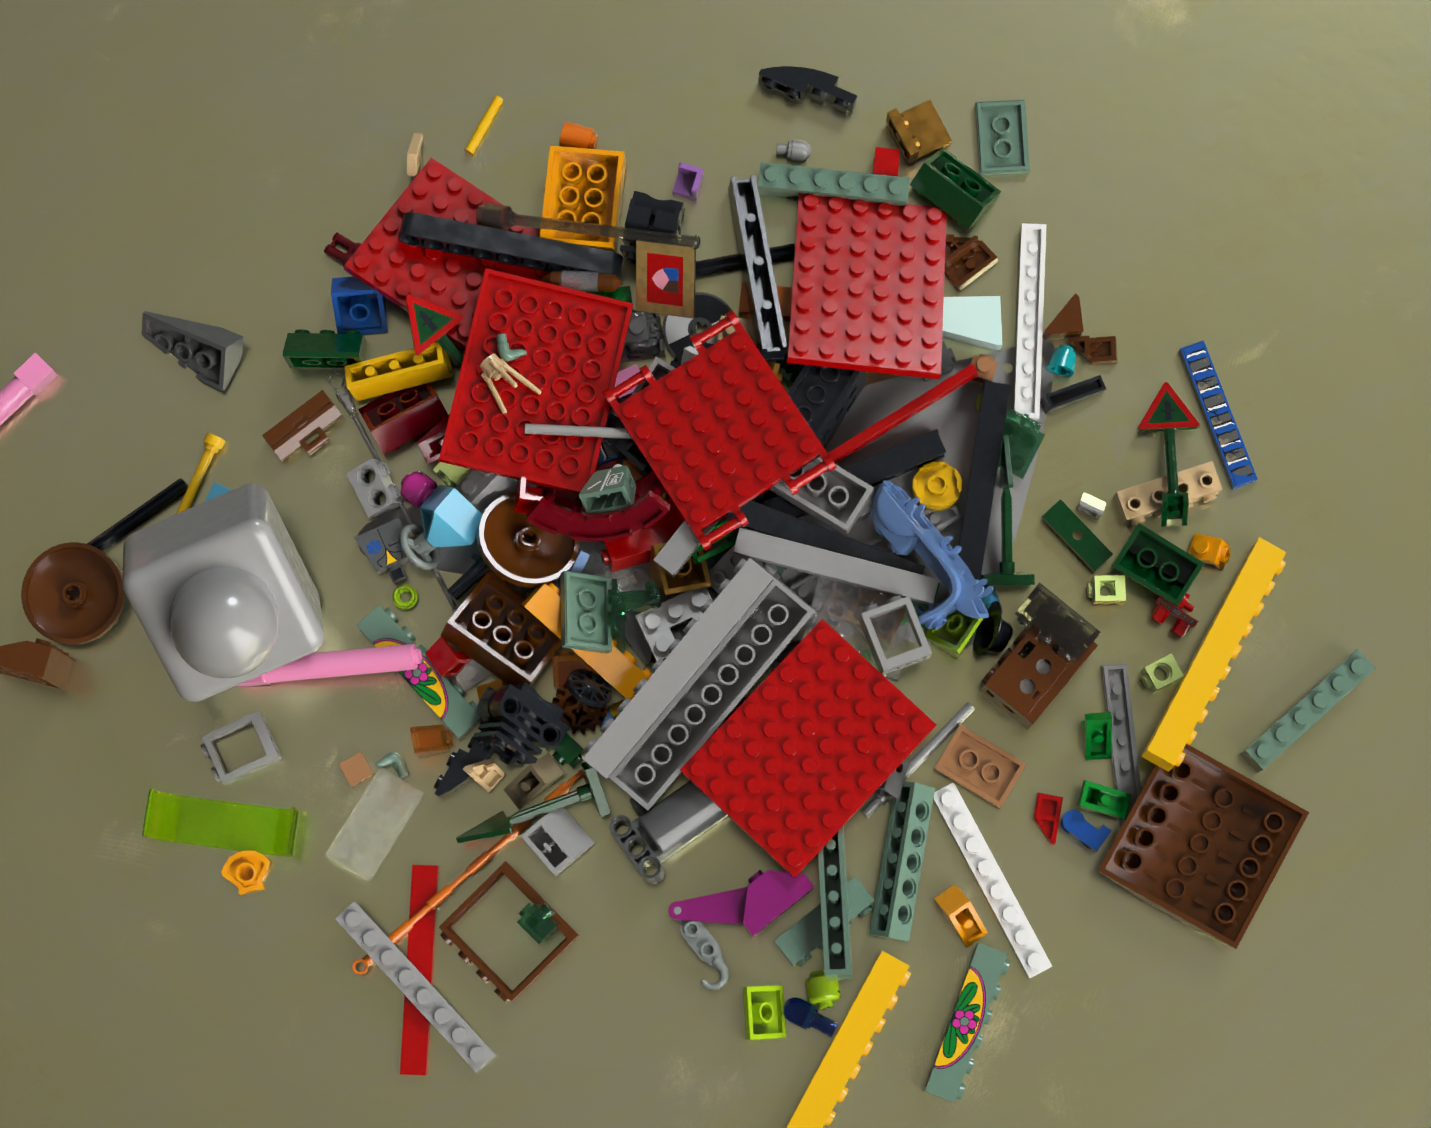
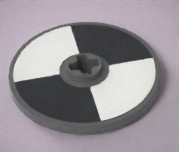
M695 292L694 319L665 315L662 332L666 347L675 357L683 348L692 345L689 337L695 334L696 324L699 323L700 326H705L708 329L719 322L721 315L725 316V314L732 311L725 301L713 294ZM716 336L705 343L715 344Z

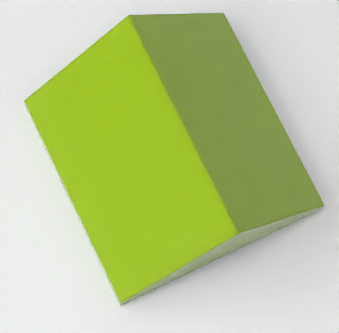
M957 610L945 617L947 622L939 629H928L925 637L928 641L957 659L984 618H971Z
M783 985L743 987L746 1040L787 1038Z

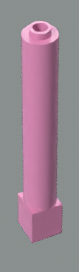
M36 353L13 373L15 377L0 390V426L33 394L37 396L58 376Z
M415 644L311 653L237 686L249 687L271 685L274 682L415 670L418 664L422 662V654Z

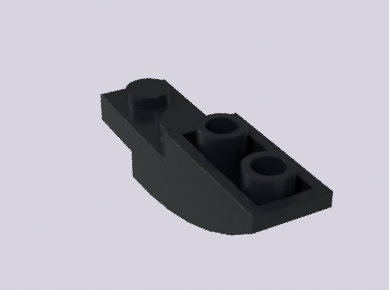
M781 66L761 69L759 72L758 82L764 88L783 92L784 96L796 101L799 99L804 101L806 94L809 93L817 101L823 102L825 100L832 103L840 111L848 110L850 112H853L857 101V95L837 87L839 77L823 71L804 67Z
M611 412L608 413L605 427L625 428L618 417ZM602 439L603 443L622 460L625 459L642 476H645L652 470L633 439Z
M481 720L480 724L487 723L484 720ZM472 737L468 744V748H470L469 753L459 748L457 753L452 752L446 763L449 767L444 776L441 774L434 785V788L437 789L435 795L443 798L464 786L472 778L463 768L491 759L495 752L484 750L479 746L480 742Z

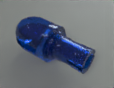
M794 997L786 1001L783 1006L785 1019L805 1030L813 1027L832 1038L839 1022L818 1013L817 1006L801 998Z

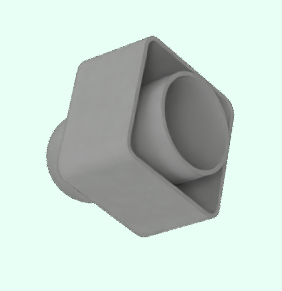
M254 483L245 484L138 530L126 538L123 547L122 587L178 694L183 699L190 702L202 701L317 651L323 644L324 630L318 591L268 491L263 486Z

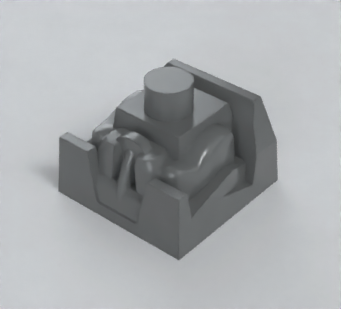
M632 310L620 363L666 357L660 314Z

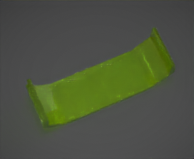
M150 789L142 836L183 844L237 851L254 850L261 854L294 857L301 809L295 807L291 809L272 808L195 798Z

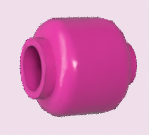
M416 471L407 474L402 479L401 495L414 507L420 509V506L438 485L436 481L425 473Z

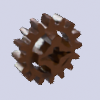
M564 683V691L556 690V697H553L552 703L565 710L560 720L572 728V734H575L577 729H580L584 735L586 728L595 731V723L598 725L603 724L602 717L607 715V705L597 708L582 703L577 713L580 701L570 693L566 683Z

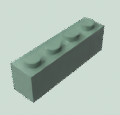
M855 876L847 882L850 920L857 915L861 918L873 909L870 904L875 901ZM821 904L773 941L792 966L798 963L801 967L812 958L810 955L812 950L816 947L820 950L823 949Z

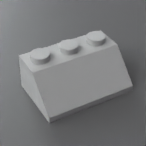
M472 470L455 489L483 514L494 500L507 493L515 492L519 480ZM526 482V486L537 488L539 486Z

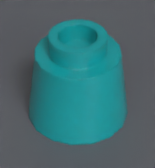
M1060 345L1054 349L1047 370L1061 377L1073 376L1076 360L1073 348L1067 345Z

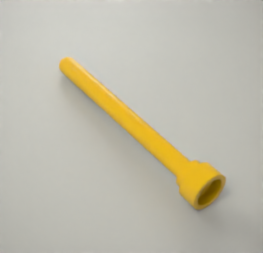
M210 433L206 434L203 440L205 451L176 514L190 508L214 453L217 454L219 450H222L225 444V440Z

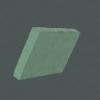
M1025 100L976 102L979 175L1029 174Z
M563 571L560 573L561 647L610 653L612 651L610 578Z

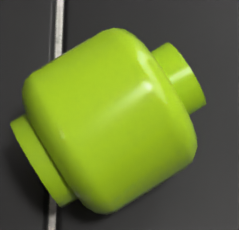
M824 970L811 972L810 977L805 980L807 1000L812 1005H818V1009L834 1007L833 1002L840 999L839 980H826Z

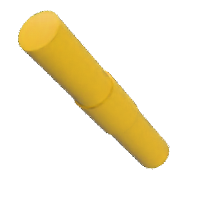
M494 96L487 111L481 118L474 134L464 149L468 154H474L484 134H486L493 118L504 101L501 97Z

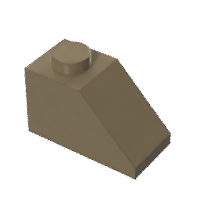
M550 753L537 759L536 763L529 764L504 791L520 810L555 783L564 772Z

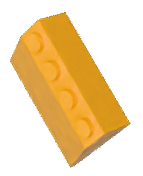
M550 146L540 228L541 238L617 253L626 170L624 151Z

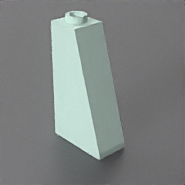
M1000 296L944 297L942 337L993 351H1000L1002 347Z

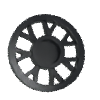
M582 668L575 669L570 672L566 679V685L570 693L585 705L597 708L604 707L612 698V690L608 682L593 671Z

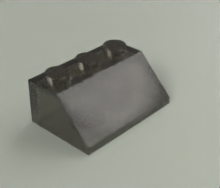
M1040 582L1015 612V615L1018 617L1016 620L1026 629L1031 627L1038 633L1037 638L1047 646L1052 644L1059 650L1057 654L1066 662L1072 661L1076 663L1101 633Z

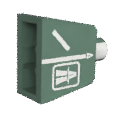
M616 464L610 469L593 473L579 493V497L587 514L613 512L634 503L636 484L629 468Z

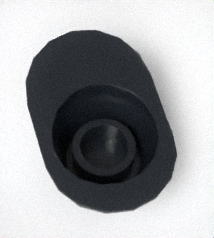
M994 601L987 611L989 617L984 618L977 628L973 649L978 656H983L987 652H1002L1013 635L1011 624L1002 619V606L998 601Z

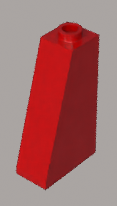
M671 498L666 501L671 505L670 510L650 527L632 532V535L603 542V550H600L601 559L604 565L608 564L611 573L650 562L651 546L669 541L685 521Z

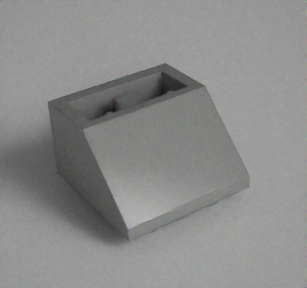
M564 807L549 812L521 835L555 877L595 844Z

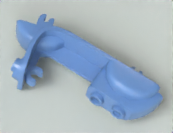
M884 480L877 489L873 499L871 519L874 523L873 528L877 533L887 538L890 542L889 547L897 555H909L915 549L949 592V596L945 600L937 604L934 600L933 605H929L927 611L921 606L915 608L916 612L921 615L918 617L920 624H924L927 629L934 628L937 630L947 622L945 617L957 610L971 618H988L989 614L982 601V598L990 595L994 589L993 586H988L985 589L984 585L987 584L988 579H974L968 566L958 555L962 547L956 546L953 549L949 543L953 540V537L947 536L944 538L923 513L925 504L916 505L920 498L911 499L901 487L895 486L891 481Z

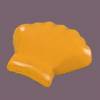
M254 850L237 852L228 858L221 874L238 887L239 895L254 890L264 889L262 879L270 865V861L266 856Z

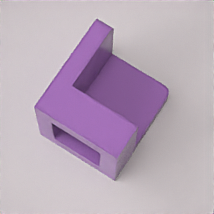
M679 163L678 175L672 191L673 194L696 201L704 178L703 169Z

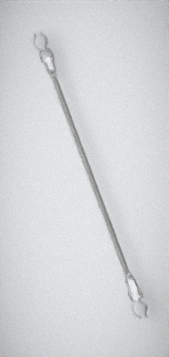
M334 370V373L336 375H340L342 377L341 374L336 373V370ZM328 373V375L330 376L328 382L330 384L332 376ZM342 377V388L331 387L337 389V399L343 404L351 418L353 417L373 458L380 459L357 416L358 413L352 401L350 391L347 387H343L344 378ZM404 504L400 505L399 507L408 525L414 524ZM413 532L415 538L419 537V533ZM435 567L432 571L454 614L459 607L456 606L453 598L448 593V588L437 567Z

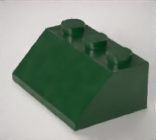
M941 148L926 160L910 183V186L919 195L929 199L935 204L937 209L945 211L954 218L958 225L966 227L968 230L979 221L1001 193L998 188L945 148Z
M299 329L295 330V333L287 334L283 357L290 368L345 369L344 366L366 360V339L363 334L355 330H347L345 334H335V331L332 330L310 333L308 330Z
M1138 523L1122 547L1112 567L1178 607L1205 563Z

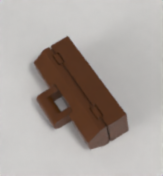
M321 390L262 436L282 462L302 447L310 456L330 441L324 431L343 416L327 394ZM318 433L319 437L307 445L305 441Z

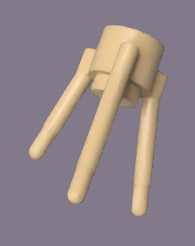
M491 354L480 364V368L484 371L481 377L486 381L503 414H506L507 410L491 380L492 378L497 381L503 377L516 388L517 383L506 373L507 371L538 395L542 393L540 389L510 367L503 359H499L496 354Z

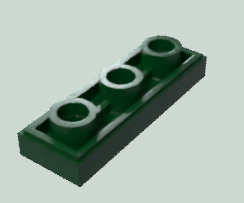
M1061 499L1041 517L1093 572L1113 555ZM1073 533L1080 534L1081 539H1074Z

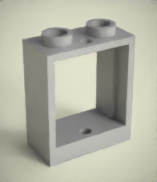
M901 595L888 599L887 604L878 607L877 604H873L863 609V613L860 614L858 620L881 674L885 675L929 659L932 652L909 596L902 598ZM904 608L919 647L886 659L870 619Z
M255 711L202 736L204 744H201L202 751L207 759L211 757L214 764L211 771L216 781H221L226 786L282 760L260 711ZM252 723L266 756L227 774L213 741Z

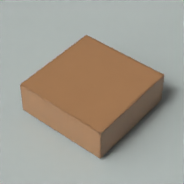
M362 752L338 764L351 787L374 775Z

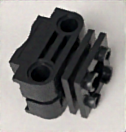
M634 191L624 227L627 235H623L622 241L624 245L620 246L622 256L626 258L627 262L636 264V241L638 239L678 244L686 211L684 203L671 199L658 200L646 193Z
M526 682L518 683L515 686L511 684L502 685L497 691L489 686L486 688L477 706L479 716L487 723L479 725L478 729L482 732L475 733L473 738L480 742L479 746L489 752L492 750L499 755V760L506 765L533 764L537 761V758L533 755H540L543 751L541 748L558 746L570 726L560 720L565 710L555 703L544 700Z

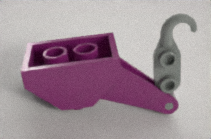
M759 870L748 879L750 884L745 888L676 901L669 906V915L672 919L680 921V932L686 942L702 961L715 967L719 972L720 977L716 983L711 984L705 980L701 981V984L706 989L718 990L722 988L728 981L729 970L723 961L719 944L702 922L743 925L753 938L814 889L815 886L805 874H798L793 878L788 872L767 870L763 873Z

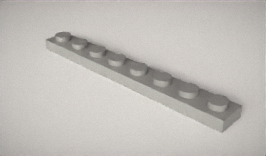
M355 901L335 918L476 1073L496 1055Z

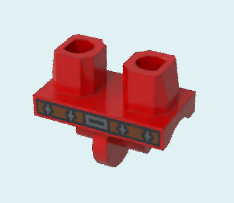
M1188 593L1185 594L1178 607L1160 596L1157 597L1154 602L1156 606L1150 617L1162 625L1167 616L1171 614L1177 618L1171 631L1180 637H1183L1190 628H1195L1199 622L1181 610L1184 608L1191 613L1195 608L1194 605L1187 602L1190 597Z

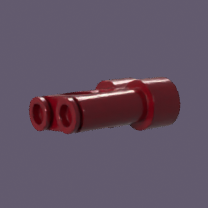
M336 232L332 238V243L325 247L324 253L341 262L344 267L362 243H355ZM339 244L348 249L345 254L335 247Z

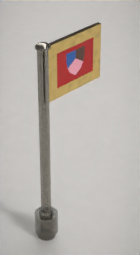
M488 203L478 207L476 213L477 225L508 231L510 227L517 225L636 240V311L695 318L696 249L699 248L701 243L700 237L697 234L689 236L520 215L512 212L510 206Z

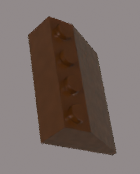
M491 571L485 574L447 621L440 635L506 684L513 686L523 682L531 686L561 646V639L522 605L527 597Z
M36 638L35 643L22 641L0 646V674L67 691L75 661L68 657L69 653L57 648L58 646Z

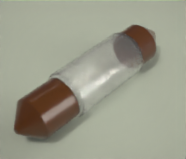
M551 271L542 278L543 282L585 292H615L622 285V281L615 274L590 271Z

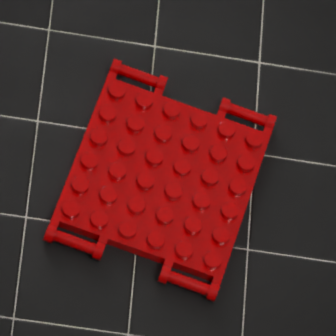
M733 310L728 312L724 319L698 335L695 333L690 336L689 339L699 354L668 374L655 380L649 368L644 365L639 369L640 372L610 390L608 388L602 392L705 551L712 547V543L734 529L749 524L740 507L783 480L791 494L794 495L799 492V488L827 470L831 472L837 468ZM733 326L735 329L733 333L705 349L703 343ZM644 380L647 381L649 386L622 403H618L616 398ZM818 457L823 461L794 480L790 477V475ZM730 513L734 514L735 517L706 536L702 532Z

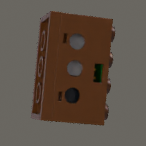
M1051 606L1046 611L1042 608L1029 623L1032 626L1030 631L1025 628L1013 642L1016 646L1015 649L1008 648L997 662L1000 667L997 670L992 667L981 681L984 686L980 691L1027 730L1035 723L1098 646ZM1027 642L1030 643V645L1035 646L1031 650V652L1028 649V647L1025 646Z

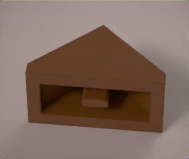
M1076 293L1045 329L1042 335L1043 339H1063L1082 335L1084 330L1080 298Z

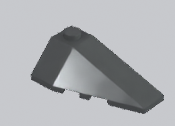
M147 311L143 313L142 335L164 353L170 352L179 359L178 364L183 368L187 366L197 374L196 378L201 382L221 391L227 388L242 359L243 336L222 327Z

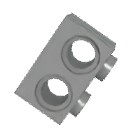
M370 458L346 473L368 518H380L403 504L400 499L401 492L396 484L392 483L389 477L390 470L388 466L380 459ZM372 470L374 473V478L370 482L368 479V474ZM382 492L385 495V501L383 504H381L379 501V497Z

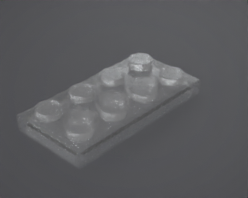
M380 767L325 855L370 882L425 794Z

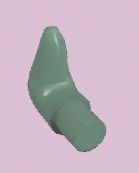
M498 334L496 336L497 350L504 361H512L527 354L523 349L511 350L509 343H507L506 334Z
M396 752L388 753L375 764L376 767L393 765L399 778L409 775L406 763Z

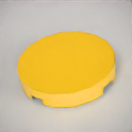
M933 461L923 465L912 479V492L915 498H920L918 502L920 505L925 504L926 509L942 511L952 507L959 500L962 494V479L959 472L952 466H949L948 463Z

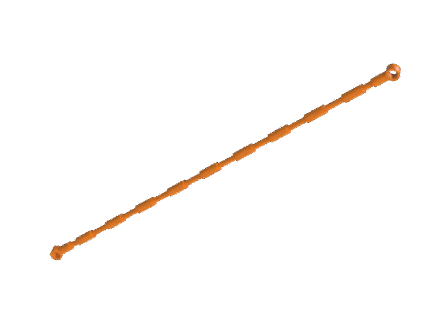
M582 769L566 783L563 782L544 800L548 801L570 791L569 788L584 776ZM535 818L516 823L512 827V833L506 834L487 852L484 851L466 867V871L450 885H445L427 901L426 906L410 920L404 921L387 937L394 944L413 928V925L431 909L434 910L453 893L452 891L471 874L474 875L492 859V855L508 841H513L531 825L530 822ZM367 954L362 959L355 960L352 964V969L356 974L364 975L374 961ZM359 962L365 964V969L362 972L356 970V965Z

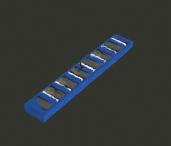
M1204 340L1180 348V355L1232 489L1257 481L1258 478Z

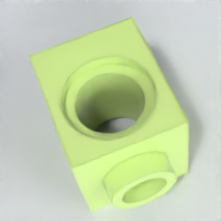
M1172 653L1141 670L1143 674L1141 675V680L1147 689L1151 688L1153 693L1184 676ZM1156 668L1165 671L1166 679L1164 681L1155 678L1154 670Z

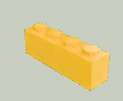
M438 342L433 343L419 355H415L414 348L344 366L347 389L356 401L453 377L450 357Z

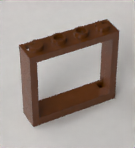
M507 861L439 926L443 931L440 936L449 946L454 943L461 950L458 955L468 965L473 962L479 968L476 972L477 975L485 983L491 981L497 987L494 992L504 1002L507 999L514 1002L579 937L569 924ZM505 875L566 937L513 991L452 929Z

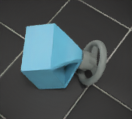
M439 485L420 506L423 527L417 524H409L401 530L400 544L407 558L417 567L425 570L433 569L440 561L439 547L471 545L475 541L478 525L483 514L455 488ZM410 532L420 534L415 540L408 538ZM411 548L421 555L423 561L412 552ZM431 551H432V553H433V558H432V559H431V557H430L429 554H428V553H430Z

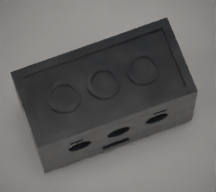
M805 365L787 392L824 449L868 381L867 372Z

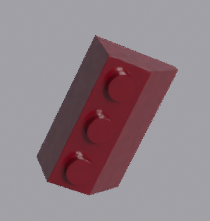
M431 383L387 393L358 409L383 455L398 449L400 445L411 439L418 438L425 431L435 427L448 415Z

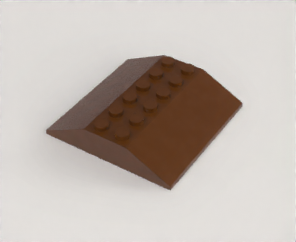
M1186 744L1182 751L1186 755L1179 767L1174 766L1168 772L1157 765L1154 766L1101 863L1098 872L1178 921L1237 949L1309 812Z

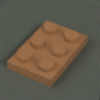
M960 724L934 770L1000 809L1024 770L1026 763Z

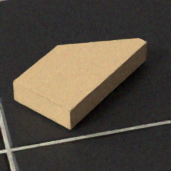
M414 133L407 152V176H416L421 163L423 133Z
M490 759L463 768L488 793L492 791L506 774Z

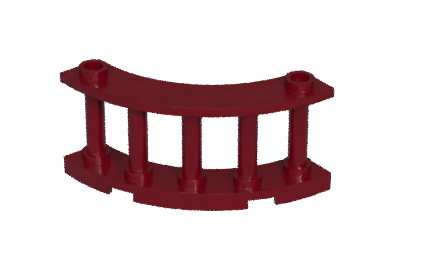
M651 470L642 478L634 481L636 492L632 505L617 511L601 514L581 513L586 511L579 494L539 485L537 488H542V494L545 495V499L541 498L527 514L526 520L549 533L572 536L571 539L608 541L632 535V532L650 527L670 510L671 505L660 498L666 490L653 470ZM554 501H557V502L560 503L563 507H566V508H569V509H572V510L569 511V510H567V509L558 507V506L554 505Z

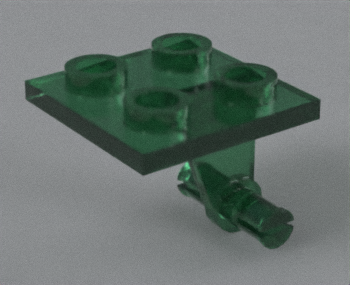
M1010 408L1005 417L1003 434H1008L1012 474L1023 479L1045 434L1039 432L1042 423L1029 418V415L1026 413L1023 415ZM1002 443L1000 449L998 468H1000L1001 466Z
M612 579V589H608V603L611 605V611H607L608 627H611L613 641L617 640L619 650H625L626 613L650 603L653 609H655V604L657 609L661 607V592L656 587L655 581L651 580V584L650 580L645 583L646 590L621 592L618 580Z

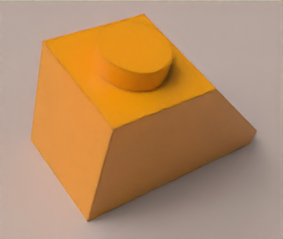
M956 884L934 898L942 914L967 948L988 933L970 900Z

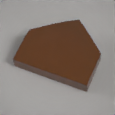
M946 234L944 274L959 291L998 262V257L983 241L978 240V236L967 238Z

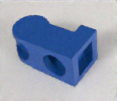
M1078 810L1067 811L1060 819L1061 828L1093 853L1098 851L1112 831L1104 824L1097 829L1087 822L1084 815Z

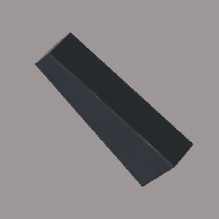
M1101 375L1045 394L1040 399V403L1044 413L1048 414L1102 393L1106 390Z

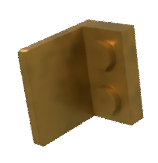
M927 100L902 113H899L897 108L887 113L886 123L908 164L952 142L931 100Z

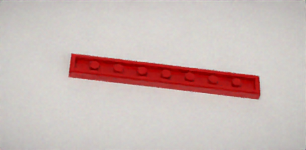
M973 363L828 452V455L837 464L979 375Z
M412 865L409 920L426 906L427 901L438 892L439 866ZM437 907L427 912L408 932L407 959L431 985L433 979ZM404 996L400 1074L427 1075L430 1022L406 996Z

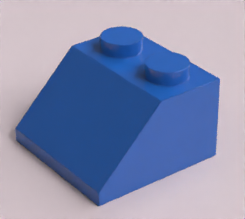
M354 276L332 278L331 297L337 334H345L347 330L359 331L360 334L388 332L386 299L383 295Z

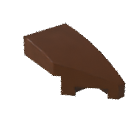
M1090 336L1068 337V342L1092 364L1118 363L1116 336L1090 338Z

